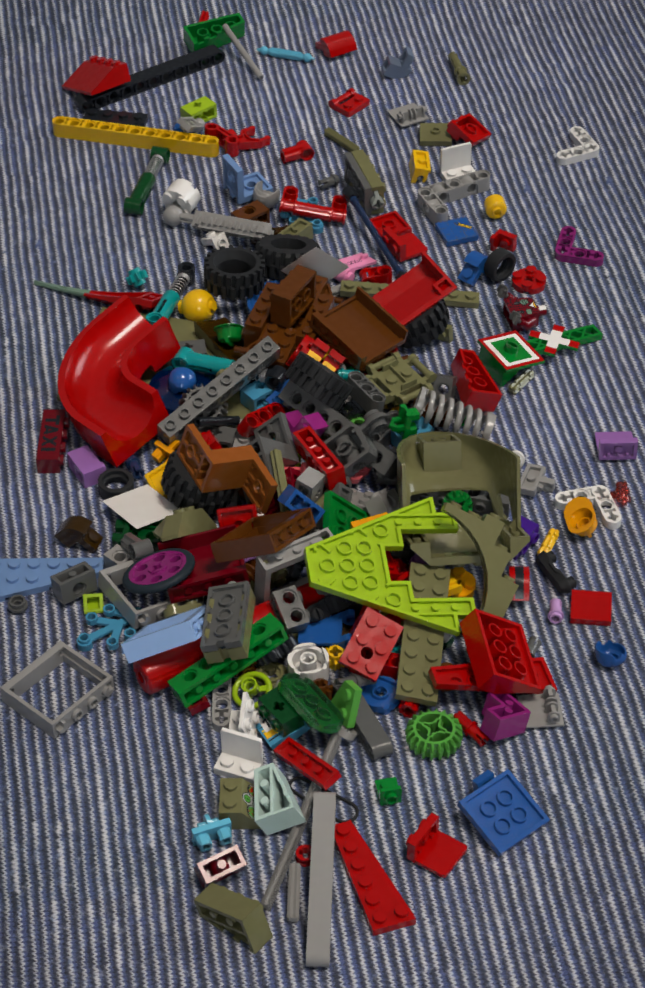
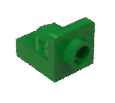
M396 777L375 780L374 786L380 806L401 803L402 789L401 786H398Z

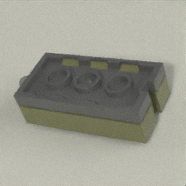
M363 149L345 152L344 180L346 184L353 186L359 195V203L367 216L384 213V206L386 205L384 192H386V186L381 181L379 173H376L375 166L371 164L369 156L365 154Z
M230 581L225 585L209 587L200 649L208 664L224 662L226 658H231V660L248 658L256 600L248 581L237 583Z

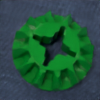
M451 491L443 499L442 506L444 503H450L454 500L457 503L462 502V510L465 512L472 511V499L464 491Z

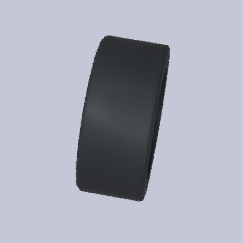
M498 248L488 256L484 265V273L495 282H502L513 272L516 257L505 248Z
M111 468L100 474L98 478L99 495L104 500L134 489L133 476L126 469ZM113 482H122L126 484L124 487H121L119 489H111L106 487L108 484Z

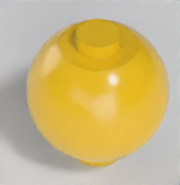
M203 289L189 291L178 302V311L187 320L209 321L217 310V303L214 297Z

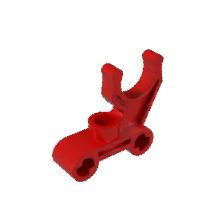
M207 123L204 126V135L217 137L219 139V146L224 148L225 154H229L231 157L238 156L239 150L259 149L270 145L271 137L268 135L263 138L249 137L255 135V126L242 129L240 135H236L233 129L225 130L216 123Z

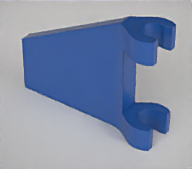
M347 609L318 622L310 623L306 629L298 632V644L315 643L316 646L338 645L345 649L352 634L348 633L342 636L343 623L346 625L354 624L355 610Z

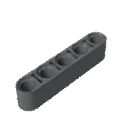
M331 683L330 685H333V692H334V694H332V696L334 697L335 694L337 693V691L335 690V687H340V685H335V686H334V683ZM361 695L356 722L353 728L358 732L357 738L372 761L393 754L391 740L365 698Z

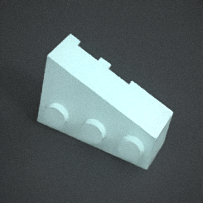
M274 763L254 769V821L267 836L306 822L286 777Z

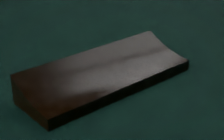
M226 317L211 321H194L195 335L199 339H205L206 347L214 356L232 359L236 362L244 355L234 353L235 345L245 347L242 336L241 340L235 343L233 347L218 341L213 328L217 325L230 323Z

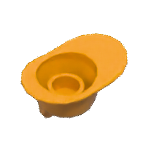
M577 497L568 502L564 509V518L569 531L581 537L588 536L591 538V533L597 528L596 513L591 501L586 497Z

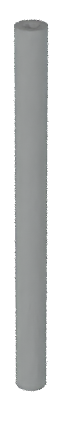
M224 24L222 28L257 78L262 80L264 76L230 27Z

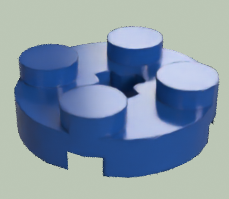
M379 676L376 684L361 687L362 695L373 712L387 715L401 701L394 699L396 681L390 677ZM381 692L384 693L383 696H378V695H376V694H380Z

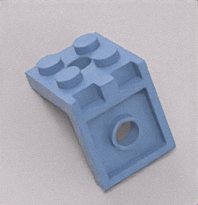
M229 154L222 155L224 189L229 188L232 198L237 197L238 205L253 200V190L259 181H263V190L273 192V187L258 171L243 176L242 168Z

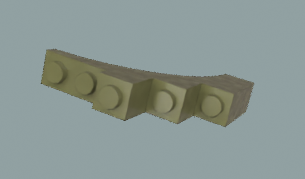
M454 501L444 503L441 511L453 518L467 532L481 559L484 573V591L479 610L503 618L519 585L514 583V578L505 574L502 577L512 554L507 552V547L498 543L496 546L494 545L505 523L500 521V516L491 512L490 514H483L482 518L479 519V514L470 510L468 513L461 509L462 506Z

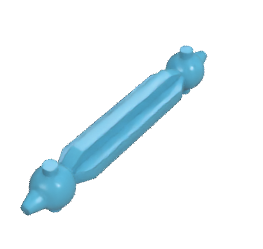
M266 46L257 48V51L262 55L268 54L272 57L296 61L304 60L305 62L315 60V57L309 53L303 54L299 51L274 47L268 48Z

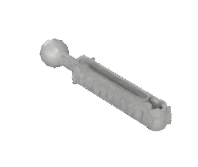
M176 205L168 206L163 212V219L170 226H178L183 222L192 224L191 226L196 230L225 232V235L256 241L264 236L274 234L272 225L266 222L196 210L195 214L184 213Z

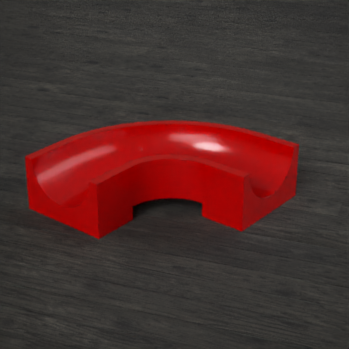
M125 294L99 314L78 334L62 360L57 382L60 400L77 433L84 441L91 445L93 451L116 468L157 434V425L169 416L158 390L140 380L147 368L154 372L159 370L181 348L166 317H161L151 325L138 312L129 296Z

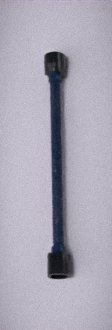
M351 185L346 186L342 190V195L348 203L350 202L355 207L395 271V279L397 280L406 272L399 267L360 205L359 195L354 187Z

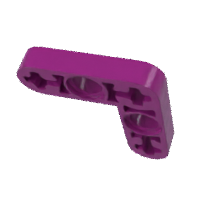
M564 226L561 229L555 248V259L557 261L599 267L603 264L604 254L602 252L573 247L576 239V229L574 227Z

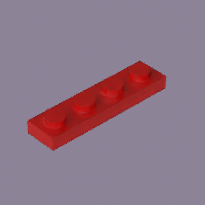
M290 737L273 750L278 758L325 791L342 777L336 768Z

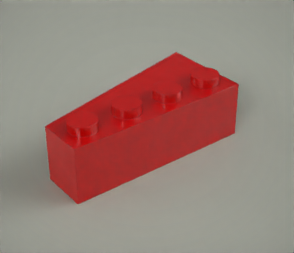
M459 349L451 364L453 376H457L456 386L460 400L464 403V408L470 404L473 406V410L480 408L482 412H494L503 394L476 352Z

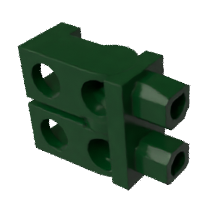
M163 519L138 529L126 520H116L115 530L117 533L112 534V545L118 544L121 546L120 540L124 537V534L131 532L141 540L150 539L154 552L159 551L157 543L162 541H160V538L157 539L153 536V531Z

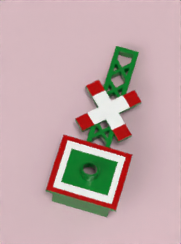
M554 324L550 335L531 330L528 337L531 340L526 341L514 330L478 339L477 343L481 346L479 359L490 376L502 387L521 369L545 363V360L540 355L544 354L554 357L556 351L562 349L578 351L579 346L582 344L602 340L603 333L594 324L564 331L565 327Z

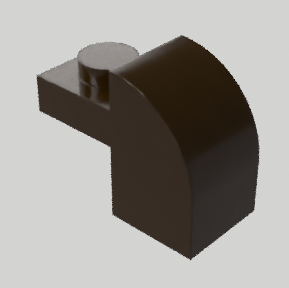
M82 516L67 518L61 523L54 535L55 538L68 548L78 542L91 553L97 550L103 539L102 535L90 527L92 521Z

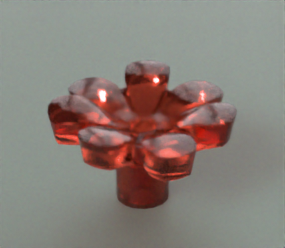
M626 481L617 482L615 491L610 492L612 498H616V501L621 502L622 506H627V502H631V497L628 496L630 490L627 488L628 484Z

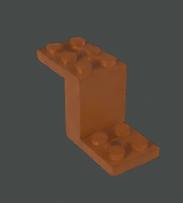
M187 424L177 450V455L200 491L206 493L243 488L253 504L256 503L258 513L266 514L278 484L252 445L211 450L194 424Z

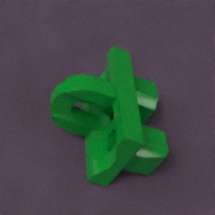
M400 404L398 416L392 417L388 427L391 431L399 433L402 436V440L409 437V435L417 434V425L412 421L419 420L420 413L417 408L408 409L405 404Z

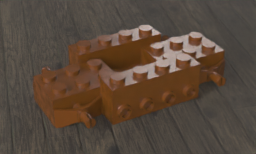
M316 275V297L313 303L290 328L270 321V293L279 284L267 282L244 324L242 339H244L245 347L235 345L234 353L245 354L265 337L269 336L280 347V357L267 368L281 365L288 370L289 366L286 363L306 334L314 340L319 338L325 343V340L309 326L312 313L318 311L323 314L334 308V304H340L344 301V298L332 295L331 287L326 277Z

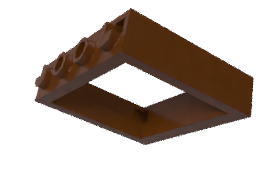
M310 507L252 517L211 543L212 554L216 563L274 554L314 528L316 523Z

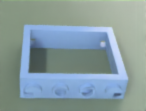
M206 605L151 623L136 632L121 644V652L125 654L128 664L198 640L202 636Z

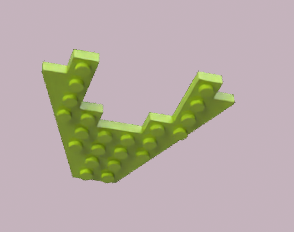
M428 497L309 545L304 549L309 587L398 616L401 619H407L454 636H459L461 629L458 619H464L476 608L474 597L414 598L411 581H391L385 551H402L404 548L402 534L458 532V523L444 512H436L433 497Z

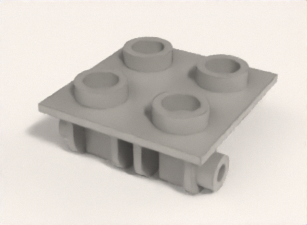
M415 103L387 110V113L401 127H408L409 125L429 120V117L425 114L427 107L423 105L417 106Z
M551 685L545 686L543 694L517 695V701L531 711L526 728L564 726L559 693H556L555 688Z

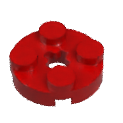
M530 265L512 273V287L519 293L523 294V291L529 292V295H533L545 289L546 276L543 272L537 270L535 266Z
M306 334L286 364L290 367L300 351L307 354L315 340Z

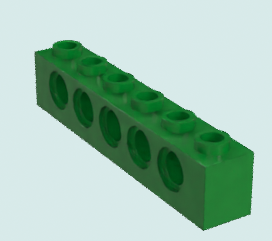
M271 613L267 614L252 624L248 658L238 660L226 658L224 662L208 664L205 657H203L167 681L174 696L185 708L189 707L288 640L289 638L284 626Z

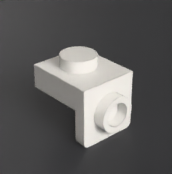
M210 231L205 234L206 237L201 239L203 246L213 245V248L220 250L221 246L229 248L230 245L225 232Z

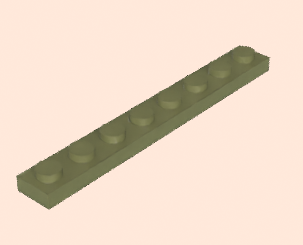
M341 280L340 296H354L359 286L372 297L389 284ZM455 290L446 296L444 301L446 306L478 309L479 292Z

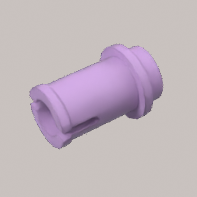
M554 598L549 602L550 611L548 619L551 623L558 624L563 620L564 614L562 612L561 600Z

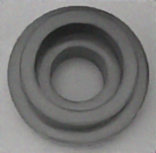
M14 595L8 602V609L13 613H22L28 608V601L22 595Z

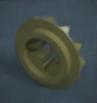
M270 662L268 665L265 664L256 669V671L262 672L267 676L275 675V678H270L272 687L275 686L278 679L283 681L288 679L286 667L278 662ZM255 677L257 683L266 685L262 679Z

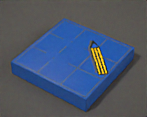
M466 216L435 223V229L447 247L478 240L479 235Z

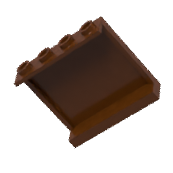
M359 286L354 296L323 314L318 311L312 313L309 324L316 333L344 356L358 371L404 344L408 334V330L404 325L399 323Z

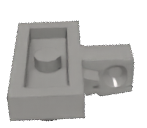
M528 463L521 476V494L535 497L537 491L543 490L544 492L553 493L555 479L545 476V466Z

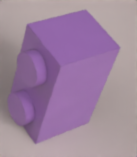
M88 445L67 452L68 467L83 487L88 488L98 484V478L100 474L106 471V467L103 462L98 460L96 452L92 451Z

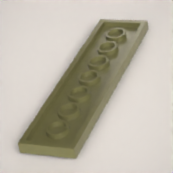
M411 562L408 581H411L414 598H448L451 569L435 568L434 566ZM403 619L404 628L401 636L394 699L436 707L439 689H434L428 671L430 667L441 666L444 632Z

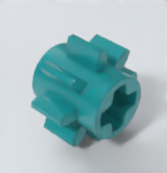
M140 267L128 271L129 277H126L129 285H134L137 288L146 284L145 278H148L146 270H141Z

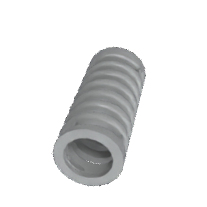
M421 387L413 408H417L421 417L428 404L424 423L428 424L438 407L433 423L434 427L439 426L447 411L443 425L444 431L448 430L456 415L452 432H458L466 417L462 434H468L475 421L472 436H478L480 432L482 438L489 439L497 415L490 412L483 414L480 408L475 409L473 412V406L470 404L464 408L462 401H458L455 404L452 397L445 401L444 394H439L436 397L434 390L429 391V389ZM485 423L484 431H482L481 428Z

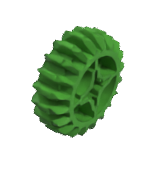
M437 708L435 711L427 709L426 713L420 711L418 715L413 714L412 720L408 721L405 729L406 742L410 750L414 751L415 756L421 754L423 759L430 757L431 761L433 758L441 760L442 756L449 758L450 754H455L457 749H460L463 740L462 726L459 724L458 718H454L453 713L447 715L445 710L439 712Z

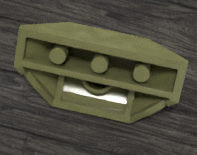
M194 506L173 510V515L166 516L153 531V536L157 539L160 538V541L163 542L215 529L217 526L203 508L195 509Z

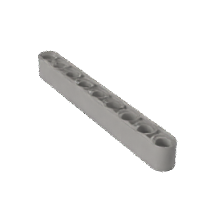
M314 792L306 967H330L336 792Z

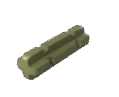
M526 369L508 386L509 393L517 394L534 378V371Z

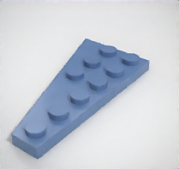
M104 558L0 559V602L6 601L5 598L14 595L28 596L48 591L49 587H52L50 576L83 561L87 562L95 570L97 579L99 571L104 569Z

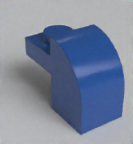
M476 250L470 252L464 259L465 265L458 279L474 287L480 274L486 276L484 265L488 256Z

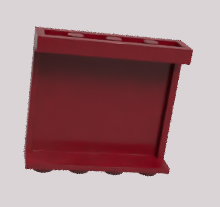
M235 524L157 543L159 550L180 548L190 551L195 557V566L191 574L179 584L167 589L171 604L208 595L209 587L225 585L230 581H235L236 583L248 581L250 584L244 559L216 563L212 554L210 544L236 528Z

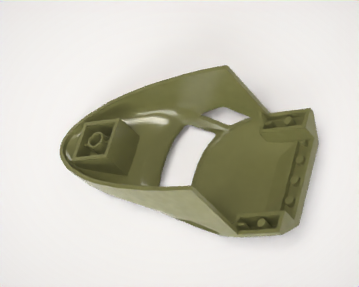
M444 431L414 434L403 439L398 444L397 486L399 509L409 506L410 497L415 494L454 490L488 491L494 514L500 516V521L505 523L494 545L496 546L498 543L507 547V552L512 554L509 559L511 561L530 542V536L521 528L520 456L484 438ZM501 494L509 497L513 521L504 518ZM459 524L457 533L402 534L408 546L430 566L435 568H445V565L464 567L465 564L472 563L474 566H482L480 556L473 541Z

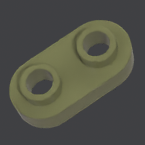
M196 600L180 606H178V603L167 605V609L163 611L164 618L166 619L200 607L202 603H197Z

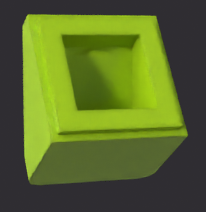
M103 593L83 594L84 615L89 612L103 613Z

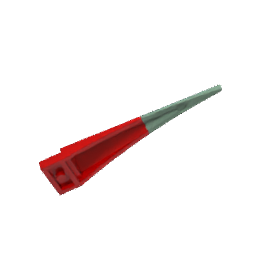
M34 280V285L112 305L125 294L129 296L131 302L140 313L144 309L151 310L153 307H156L163 296L155 292L86 290Z

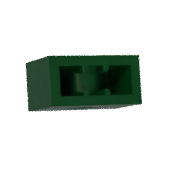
M279 686L258 698L259 708L257 710L259 715L263 719L266 718L275 732H279L283 738L304 726V717L283 695Z

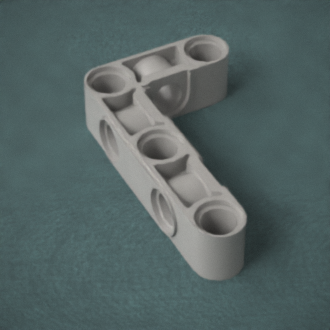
M478 170L418 189L417 205L434 225L438 222L447 221L448 207L444 203L489 190L490 172Z

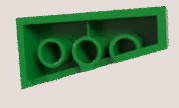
M235 13L183 26V40L190 52L210 45H216L219 48L232 42L222 26L227 24L237 39L245 36L244 19L240 13Z

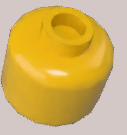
M492 194L484 201V208L488 217L499 219L505 215L507 206L501 195Z

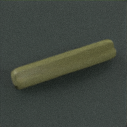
M328 127L324 130L325 136L349 152L360 149L358 145L332 128Z

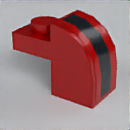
M509 566L508 576L514 578V583L519 585L512 601H529V567Z

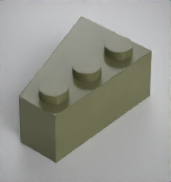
M210 883L194 899L201 918L220 931L226 929L234 935L233 940L237 943L242 940L250 946L249 951L253 954H256L273 937L263 911V905L258 900H252L241 893L233 892L225 886H219L215 883Z

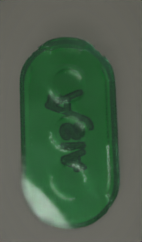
M296 673L284 674L278 683V690L303 720L317 731L327 734L339 732L343 725L344 717L321 689L309 678H299L300 675Z

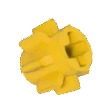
M338 645L326 647L325 649L329 654V668L335 671L341 667L344 668L345 666L338 663L344 648Z

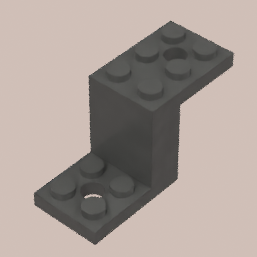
M279 412L253 430L256 439L247 445H252L273 478L270 451L274 449L281 450L284 466L294 467L300 463L285 413ZM243 490L247 505L253 504Z

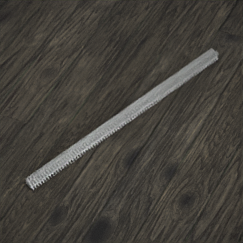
M335 732L332 733L323 753L324 755H322V760L332 765V761H334L333 759L342 741V737ZM313 781L301 805V811L306 822L293 826L262 898L261 904L267 911H271L273 907V902H275L276 895L279 893L284 875H286L285 873L289 869V864L292 862L291 860L299 845V840L302 838L306 823L309 821L308 819L313 810L314 792H321L322 790Z

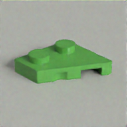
M345 680L327 706L329 711L346 728H354L362 689L354 681Z

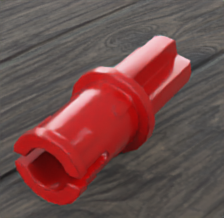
M458 711L453 715L454 718H458L466 736L469 735L480 747L486 744L483 741L484 739L489 741L488 736L480 730L476 721H471L462 711Z

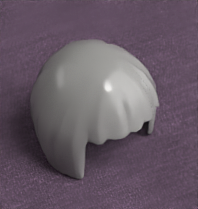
M263 181L257 182L253 190V201L258 200L269 209L274 207L280 197V188L278 187L275 192L263 190Z

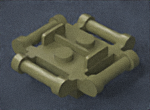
M396 351L391 356L377 363H370L365 367L369 374L365 376L386 396L385 405L390 402L394 406L397 404L407 405L409 401L417 398L422 386L429 389V391L434 390L431 383L437 378V375L433 371L428 370L414 353L403 360L400 353ZM414 365L424 377H421L411 366Z

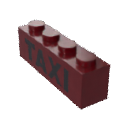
M43 409L36 455L38 473H60L61 466L65 465L63 453H66L67 449L65 440H68V429L66 428H70V418L66 417L65 409Z

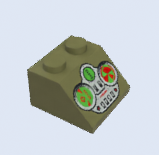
M220 778L219 820L229 817L231 829H261L254 821V785L243 778Z

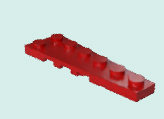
M544 657L532 658L542 690L526 694H543V690L547 685H551L557 692L558 689ZM471 663L430 667L428 671L434 689L482 691L476 685Z
M349 820L335 824V845L372 935L375 936L415 925V915L352 821Z

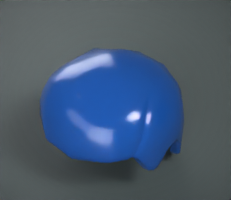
M186 367L173 369L167 381L168 389L174 394L177 392L186 393L188 388L193 389V385L196 384V374Z
M608 640L602 645L600 641H597L594 646L597 662L604 667L619 666L627 658V651L620 643H613Z

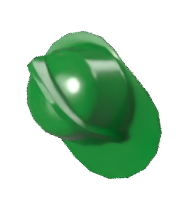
M227 323L217 325L213 330L216 332L220 343L233 347L235 343L241 340L244 326Z

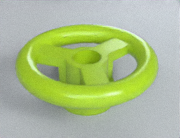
M247 672L241 675L233 684L232 697L234 702L241 707L242 700L238 696L240 685L243 692H248L250 698L258 693H267L272 690V682L262 672ZM253 677L262 679L266 685L259 686ZM258 701L254 703L255 709L259 708Z

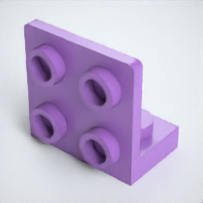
M631 431L595 432L599 460H628L637 458L638 438H633Z

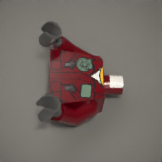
M500 284L497 288V295L499 298L504 297L503 314L511 330H516L517 332L529 331L533 327H537L539 316L547 314L546 306H536L530 297H515L508 292L507 286Z

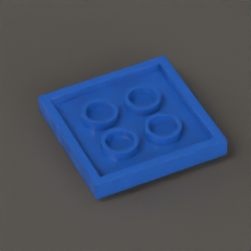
M509 769L460 800L457 804L498 857L550 821L548 816Z

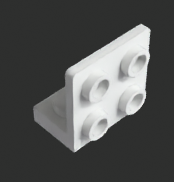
M470 142L441 149L440 177L443 181L475 172L471 166L472 144Z
M243 692L241 710H231L229 729L257 737L256 724L260 721L259 711H256L254 700L250 698L248 692Z
M222 727L220 731L222 753L213 768L214 774L228 778H243L254 785V769L263 766L262 739L254 735Z

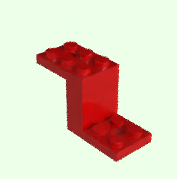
M363 605L349 631L352 636L338 663L375 683L404 628L400 625L403 619L392 614L384 616L380 614L379 610ZM363 648L371 651L372 656L370 659L362 657L361 650Z

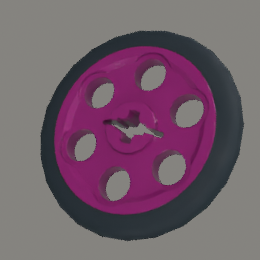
M169 548L150 553L128 567L122 578L123 586L127 591L139 595L167 590L179 584L191 574L195 566V557L190 551L180 548Z

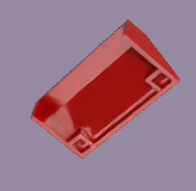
M425 251L421 252V263L372 296L377 303L404 326L457 289L452 280Z

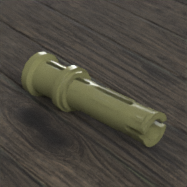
M449 53L448 59L454 68L453 73L457 78L458 84H468L470 75L467 73L466 67L462 66L457 53Z

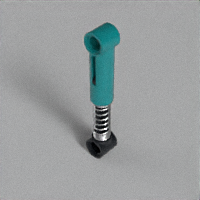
M182 262L178 265V274L171 287L165 291L154 310L146 315V320L151 325L163 316L169 319L178 305L180 296L185 288L195 283V265L193 263Z
M181 347L172 359V366L174 368L186 367L190 368V370L216 375L219 370L231 366L235 360L196 353L189 347ZM275 365L272 368L265 369L254 379L264 382L269 389L277 391L280 390L287 379L284 375L287 370L281 365Z

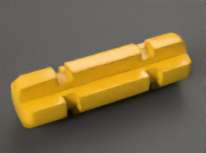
M549 529L541 547L537 551V556L542 551L547 553L552 550L556 543L555 541L559 537L558 529Z

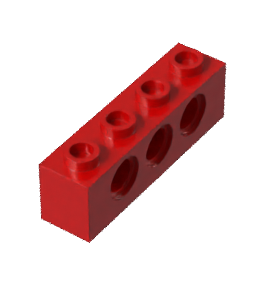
M310 425L293 432L296 451L308 466L325 474L324 485L329 491H332L338 482L344 485L347 484L344 466Z

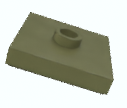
M420 123V146H452V137L446 131L448 123Z

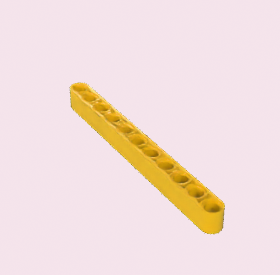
M56 116L52 119L53 134L56 137L143 149H152L153 146L170 148V152L203 157H217L219 155V139L215 136L65 116Z

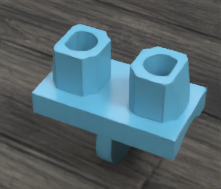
M209 814L203 815L204 822L197 823V827L191 829L193 846L197 845L201 852L210 850L212 848L211 841L219 839L220 844L223 846L232 843L231 820L229 817L219 820L218 817L211 819Z

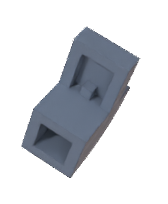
M405 47L399 59L388 55L381 66L383 75L393 79L408 76L412 71L410 64L414 60L412 49Z

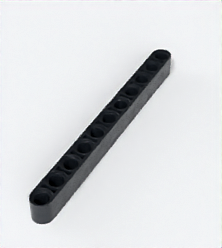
M216 45L201 48L131 74V81L93 96L80 93L75 96L74 104L84 113L87 109L105 107L220 64L225 59V53Z

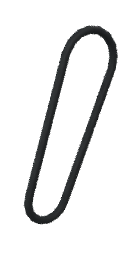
M294 777L289 781V785L291 787L292 782L295 780H303L309 784L312 781L304 777ZM291 787L292 792L304 800L305 797ZM322 788V791H324V792H332V791H330V790H328V789L325 791V790ZM336 794V798L352 805L355 808L356 814L352 819L349 820H351L352 822L356 820L359 815V809L357 805ZM335 817V821H336V822H339V823H342V822H345V821H349V820H340V819H338V818Z

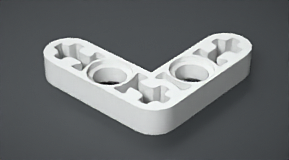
M574 126L570 129V139L577 146L557 152L556 162L559 165H569L595 158L599 155V145L582 127Z
M590 486L559 492L555 495L554 505L559 510H564L565 506L572 499L584 496L595 506L603 525L607 529L616 530L621 526V514L608 488L605 486ZM605 505H606V506H609V507H611V508H610V509H603L602 506H605Z

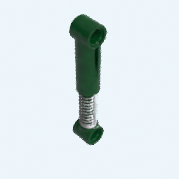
M152 147L150 162L145 172L141 174L130 197L125 199L124 213L140 216L143 214L144 204L156 182L157 174L163 164L169 163L170 148Z

